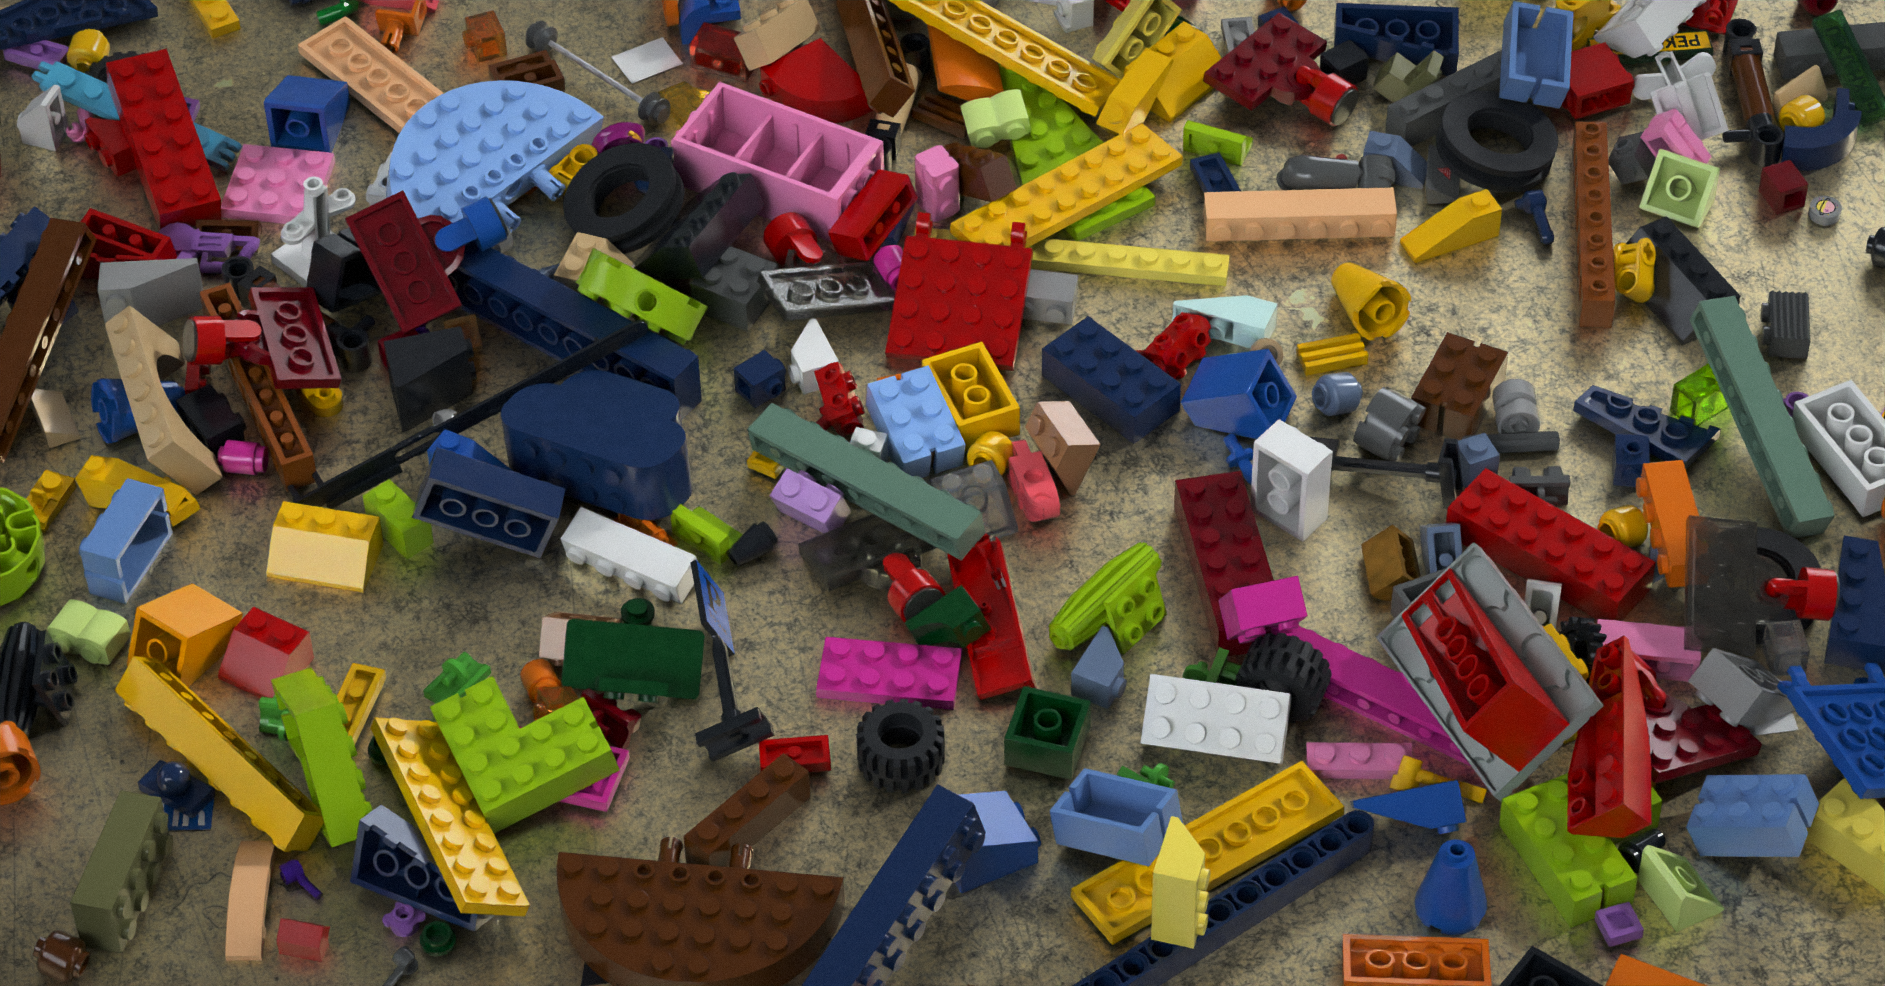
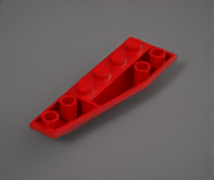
M1623 635L1596 649L1588 685L1604 706L1595 715L1590 716L1589 720L1577 732L1568 771L1567 831L1573 835L1624 838L1652 825L1651 756L1647 720L1629 639Z

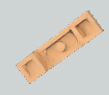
M241 841L238 847L228 900L225 940L226 961L262 960L266 935L264 920L271 873H274L277 847L272 841Z

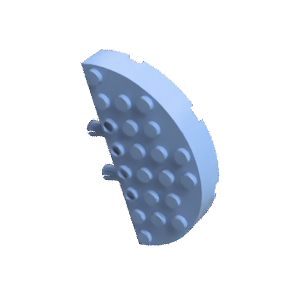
M485 81L455 88L439 95L420 108L407 121L399 133L390 158L386 198L403 190L418 219L428 215H438L454 223L463 218L461 213L462 207L486 196L493 200L505 225L512 233V229L515 231L520 225L521 218L507 206L534 186L544 192L552 201L559 198L564 193L566 186L548 171L577 145H591L594 137L601 131L604 116L569 94L529 82Z

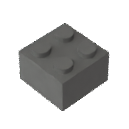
M730 246L704 278L693 279L690 283L691 298L708 306L704 315L748 332L775 298V293L780 290L778 264Z

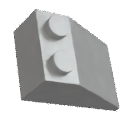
M197 258L100 263L98 295L105 323L129 305L156 326L202 309L199 292L203 291Z
M1712 648L1688 680L1697 689L1695 695L1710 706L1715 704L1720 708L1722 712L1719 715L1734 727L1740 724L1753 728L1796 711L1787 695L1778 689L1777 685L1780 680L1756 660Z

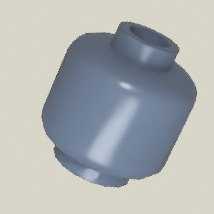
M1344 371L1325 374L1319 377L1312 389V400L1315 407L1327 416L1349 414L1355 411L1363 395L1361 384L1351 373Z

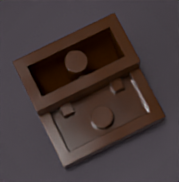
M547 50L488 65L492 81L529 82L565 92L564 76L555 59L551 60Z

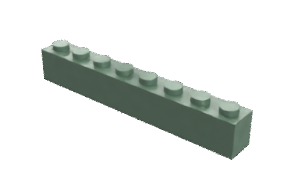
M1735 296L1700 301L1689 320L1784 533L1793 538L1823 534L1835 517L1833 505L1827 500L1821 486L1820 477L1812 467L1808 458L1807 448L1802 444L1797 434L1794 419L1788 414L1783 403L1782 393L1777 389L1773 381L1770 367L1763 359L1758 348V340L1748 326L1744 310L1740 308Z
M771 403L747 429L752 450L796 473L800 470L807 472L817 480L816 483L824 487L827 484L835 486L844 493V499L959 560H962L986 533L982 513L976 506L965 504L955 499L946 490H938L928 485L921 477L911 476L894 463H886L875 457L869 450L865 448L860 449L850 444L844 437L833 435L823 430L816 422H808L798 417L789 408L783 409Z

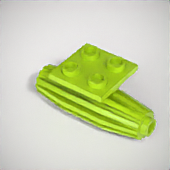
M1138 542L1104 564L1068 598L1048 626L1051 642L1059 649L1073 650L1095 636L1102 625L1105 627L1109 625L1118 651L1122 655L1139 642L1142 637L1167 615L1156 576L1162 566V561L1159 558V554L1154 551V548L1148 546L1147 543Z

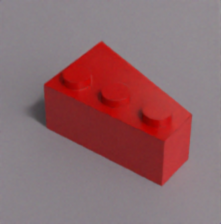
M89 208L80 221L88 226L97 239L81 279L99 280L100 263L166 260L178 257L171 238L92 208Z

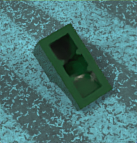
M962 585L905 622L906 627L918 645L930 646L940 642H954L964 648L991 630L981 610Z

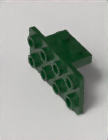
M570 619L566 624L561 683L566 688L584 690L590 688L591 690L604 691L603 698L624 700L625 693L638 694V701L659 703V696L696 699L700 693L704 633L700 630Z

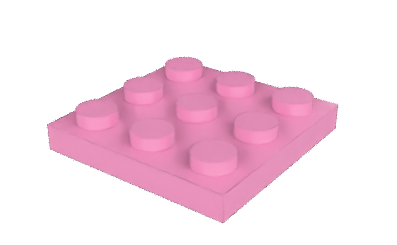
M243 144L221 203V218L286 224L303 210V183L307 178L319 177L322 179L323 185L327 187L335 164L334 153Z

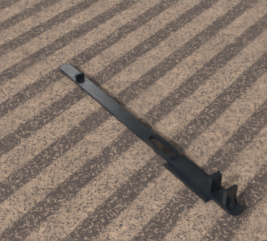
M636 320L600 340L598 337H595V342L456 416L418 432L394 445L392 448L386 449L324 483L318 472H314L312 476L318 488L300 497L294 485L287 486L293 497L292 503L317 507L326 504L329 509L343 504L403 472L400 464L415 456L424 454L444 429L459 434L483 420L501 412L504 404L521 389L535 384H554L643 337L648 331L647 324L643 320ZM435 432H439L435 438L401 456H395L400 450Z

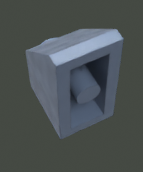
M1370 131L1363 156L1375 154L1391 158L1392 169L1395 170L1394 185L1423 189L1427 174V161L1401 136Z
M1449 522L1419 525L1422 560L1426 575L1447 568L1462 554L1460 524Z
M1102 625L1071 672V695L1089 700L1093 704L1109 709L1115 698L1119 699L1123 695L1127 680L1124 679V662L1110 630Z

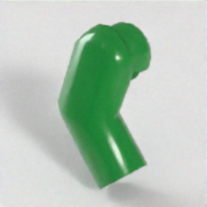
M340 0L339 4L317 11L318 20L323 26L340 20L345 16L352 15L357 12L359 2L356 0Z

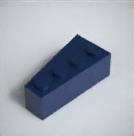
M1336 3L1334 47L1351 40L1355 45L1363 49L1371 59L1386 62L1398 52L1416 66L1435 50L1444 57L1440 67L1441 75L1449 76L1457 72L1459 57V8Z
M35 206L26 215L21 212L10 225L12 230L7 235L4 232L0 235V307L26 277L29 271L30 260L35 256L39 247L41 234L49 223L50 218Z
M1844 535L1837 568L1840 582L1839 602L1834 617L1830 619L1824 664L1864 670L1866 663H1877L1883 674H1885V574L1879 543L1875 540Z
M382 804L359 820L350 883L403 904H408L413 908L474 932L495 916L460 913L418 828Z

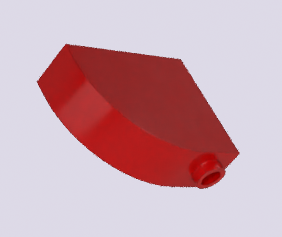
M821 38L778 58L771 64L760 67L761 81L759 82V88L766 98H770L774 102L835 124L860 118L873 111L867 104V98L862 88L859 74Z

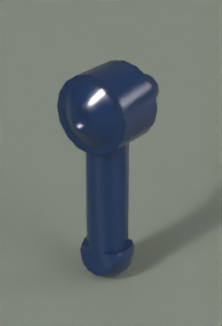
M1541 189L1525 191L1522 198L1515 200V208L1523 209L1528 215L1533 214L1541 237V243L1545 245L1552 244L1554 242V233L1550 228L1545 213L1547 205L1546 196Z

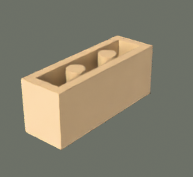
M780 0L776 3L777 9L776 7L768 9L759 14L760 20L755 19L742 26L744 31L735 36L734 40L749 71L773 63L821 29L808 0Z

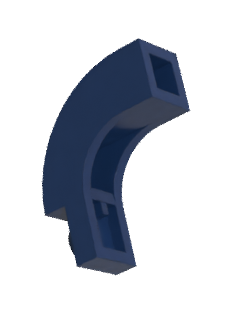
M1837 88L1833 118L1826 124L1817 127L1785 125L1781 162L1791 160L1798 171H1811L1836 164L1851 152L1857 140L1862 111H1854L1855 102H1849L1850 89Z

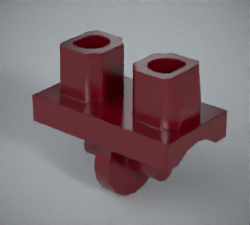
M590 688L582 691L581 698L584 697L605 739L618 748H628L632 734L639 729L641 714L633 708L622 711L617 707L618 702L616 699L603 698L604 692L597 694Z

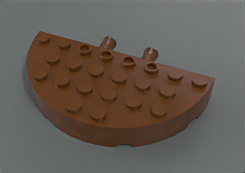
M665 837L661 840L658 861L566 852L558 853L557 887L561 915L568 938L583 961L597 975L613 986H782L802 973L818 958L820 949L835 934L845 905L844 877L750 869L754 850L748 844L743 845L742 855L739 854L740 843L734 844L731 847L729 867L679 863L683 843L673 837L671 848L668 847L670 837Z

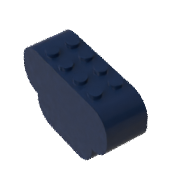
M589 370L570 376L561 385L542 383L525 387L515 393L501 409V421L509 468L522 475L565 488V496L635 519L656 520L671 515L672 511L680 504L683 505L692 494L693 487L686 434L682 427L680 404L678 398L668 390L611 372Z

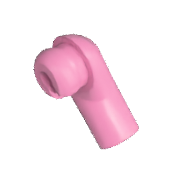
M78 108L77 116L79 123L73 122V129L67 126L66 135L72 142L82 143L85 141L84 134L87 133L84 120L89 117L94 118L93 113Z

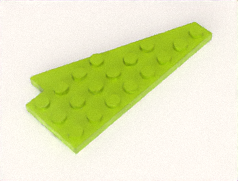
M998 63L1003 91L1015 89L1021 91L1031 127V132L1016 140L1009 139L1021 186L1104 143L1062 99L1057 98L1053 93L1041 86L1030 83L1025 77L1004 68ZM1144 185L1064 229L1075 241H1080L1155 206V196Z

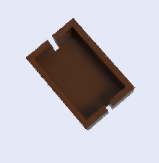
M1447 332L1411 396L1412 400L1426 407L1425 414L1417 425L1437 433L1442 406L1445 407L1442 435L1462 440V437L1465 435H1475L1493 403V390L1497 385L1505 381L1508 352L1482 343L1479 347L1474 346L1475 341Z

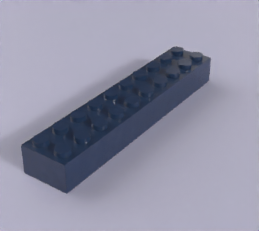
M475 241L465 245L464 259L460 267L448 277L462 304L460 309L558 361L594 343L595 337H598L600 340L633 322L619 315L611 308H606L591 298L566 287L563 283L556 282L541 274L538 270L531 269L516 261L512 256L505 255L492 247L482 252ZM650 330L643 337L578 370L579 372L589 370L607 371L668 390L679 400L682 420L702 401L698 355L669 341L665 336L658 335Z

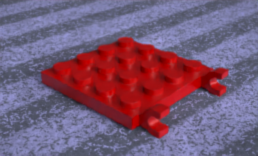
M918 212L916 235H906L885 350L886 357L921 361L932 356L983 342L998 370L1014 371L1033 259V249L1025 248L1028 234L1025 231L1026 224L1022 222L1012 223L1010 246L930 238L933 228V221H930L931 213Z

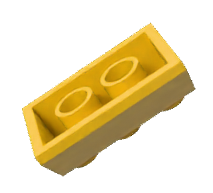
M1185 21L1149 48L1174 60L1150 109L1151 112L1170 123L1213 89V87L1203 82L1204 72L1222 59L1208 35ZM1138 57L1124 68V76Z
M283 501L272 527L266 571L267 577L364 593L384 544L380 517Z

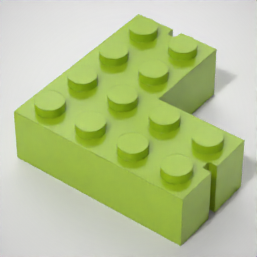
M311 667L271 679L279 710L288 709L290 713L281 715L288 744L301 762L311 801L321 810L324 821L320 829L331 847L356 840L359 820L370 813L372 807L369 801L366 802L365 796L361 791L366 789L362 771L360 768L357 769L356 763L352 759V757L357 756V751L352 736H348L346 728L343 726V724L348 723L343 703H339L337 695L332 693L329 684L326 685L324 677H318Z
M493 676L465 689L467 695L462 698L457 693L430 706L436 722L493 833L620 771L613 752L584 697L522 728H519Z
M1568 773L1502 798L1499 826L1570 928H1573L1595 918V912L1600 910L1603 888L1605 890L1602 909L1625 902L1633 904L1638 877L1614 844L1647 832L1650 829L1657 828L1662 799L1651 786L1652 825L1629 836L1615 838L1573 835L1567 831Z

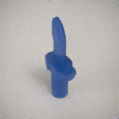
M1228 434L1223 439L1231 454L1226 458V462L1230 468L1239 467L1245 480L1251 485L1252 464L1250 461L1253 460V450L1251 448H1242L1235 434Z

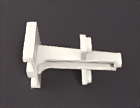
M1664 51L1655 57L1660 73L1639 74L1633 78L1635 87L1632 92L1636 98L1641 100L1652 99L1656 115L1677 109L1700 140L1729 131L1712 79L1716 64L1710 54L1705 52L1698 53L1682 66H1679L1673 51ZM1663 58H1671V62L1668 65L1663 66L1661 64Z
M309 177L304 181L303 210L294 219L287 222L281 230V240L286 244L271 253L272 263L303 287H307V276L309 274L311 250L314 241L334 233L330 230L329 217L348 211L355 205V195L347 188H339L328 196V188L323 185V181L319 177Z

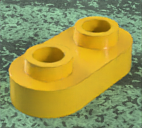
M339 388L295 389L301 399L317 416L332 417L343 409V396Z

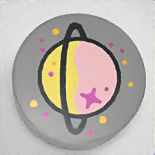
M1818 196L1810 202L1808 215L1816 224L1823 226L1833 225L1840 219L1842 206L1833 197Z

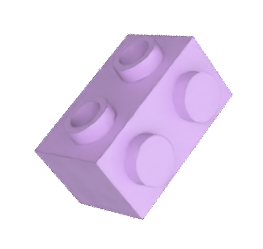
M786 468L769 495L777 509L835 538L851 512L843 498L844 493L833 485L827 484L824 487L816 483L817 480L805 471L800 470L796 473Z

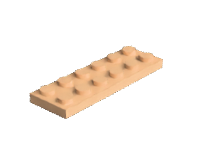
M346 16L298 44L299 54L332 80L347 82L349 94L398 133L401 132L407 121L420 108L439 95L444 94Z

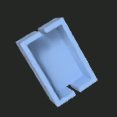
M929 365L901 373V380L898 381L896 376H891L867 384L866 407L877 431L888 433V456L892 463L905 473L921 478L929 476L931 452L934 451L933 470L935 474L963 465L966 444Z

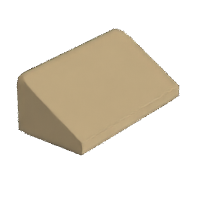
M1812 66L1774 92L1772 106L1775 118L1778 121L1779 111L1782 106L1800 95H1810L1821 104L1827 100L1828 94L1819 66Z
M35 389L30 404L48 447L52 448L81 439L62 392Z

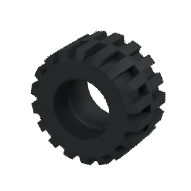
M1266 633L1264 637H1257L1250 645L1235 681L1237 682L1236 686L1290 693L1292 700L1288 723H1296V721H1307L1308 717L1312 718L1315 715L1329 685L1332 673L1329 669L1330 664L1328 660L1322 658L1323 654L1319 649H1314L1311 643L1304 642L1294 635L1291 637L1285 633H1278L1277 635Z
M893 699L887 700L883 706L879 704L873 706L872 713L866 711L862 716V722L858 723L856 734L858 767L860 772H863V777L867 782L873 781L874 787L878 789L885 787L886 792L894 793L895 790H901V794L909 793V789L914 788L916 791L923 789L924 783L932 784L935 781V775L939 776L941 774L942 765L945 763L944 726H942V720L939 715H934V710L929 706L923 708L921 702L914 701L913 703H908V699H900V702H893ZM894 744L912 745L908 748L900 749L889 747Z

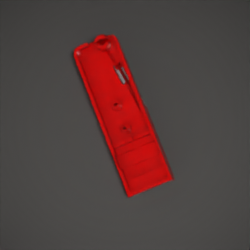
M986 533L962 560L947 554L954 589L960 585L963 586L979 607L991 628L978 640L967 645L979 700L1023 688V686L1037 689L1004 549L998 537L995 536L996 541H990V536Z

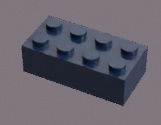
M1089 316L1042 348V376L1133 444L1180 411L1181 383Z
M437 447L419 488L412 518L541 558L558 522L566 489Z

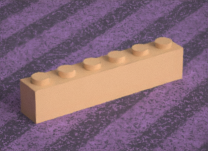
M1394 187L1204 192L1203 217L1206 241L1395 237L1397 210Z

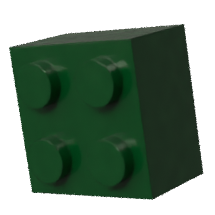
M1023 686L1004 737V765L1072 780L1091 728V701Z

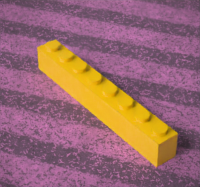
M133 656L114 690L125 700L124 705L130 710L139 713L145 719L146 726L159 732L166 739L165 742L170 748L183 754L187 758V764L193 769L202 772L209 779L208 783L210 786L222 791L230 798L229 803L234 808L245 812L252 819L251 824L257 829L266 832L273 839L272 843L278 849L284 852H291L292 850L308 851L324 824L321 810L157 658Z

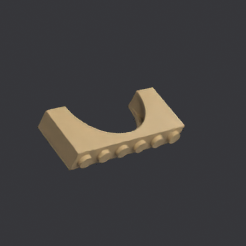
M129 305L107 321L105 327L146 458L150 463L197 496L221 479L222 474L215 454L203 445L185 425L170 403L160 380L166 379L185 365L179 343Z

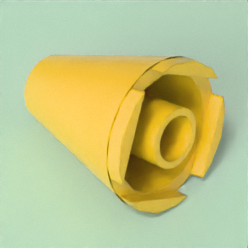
M1351 262L1341 264L1333 272L1331 284L1354 328L1362 337L1368 340H1375L1374 338L1381 336L1388 338L1402 328L1409 317L1408 304L1409 301L1411 302V296L1403 285Z

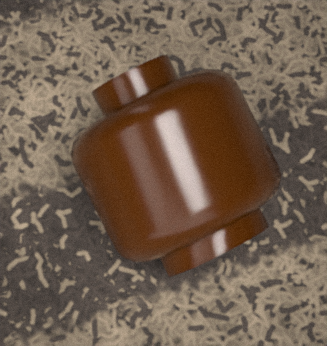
M54 930L47 938L41 936L33 951V956L37 958L38 972L62 983H68L74 978L80 979L87 968L91 955L87 951V945L83 939L62 930Z

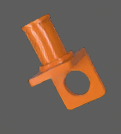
M415 0L411 13L382 9L376 10L375 16L380 31H385L380 43L388 50L393 46V54L398 53L403 34L419 36L427 12L426 1Z

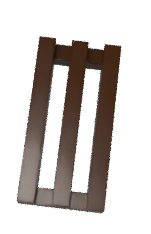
M927 92L924 95V100L920 99L918 101V107L914 106L911 109V117L962 139H965L968 135L962 116L961 105Z

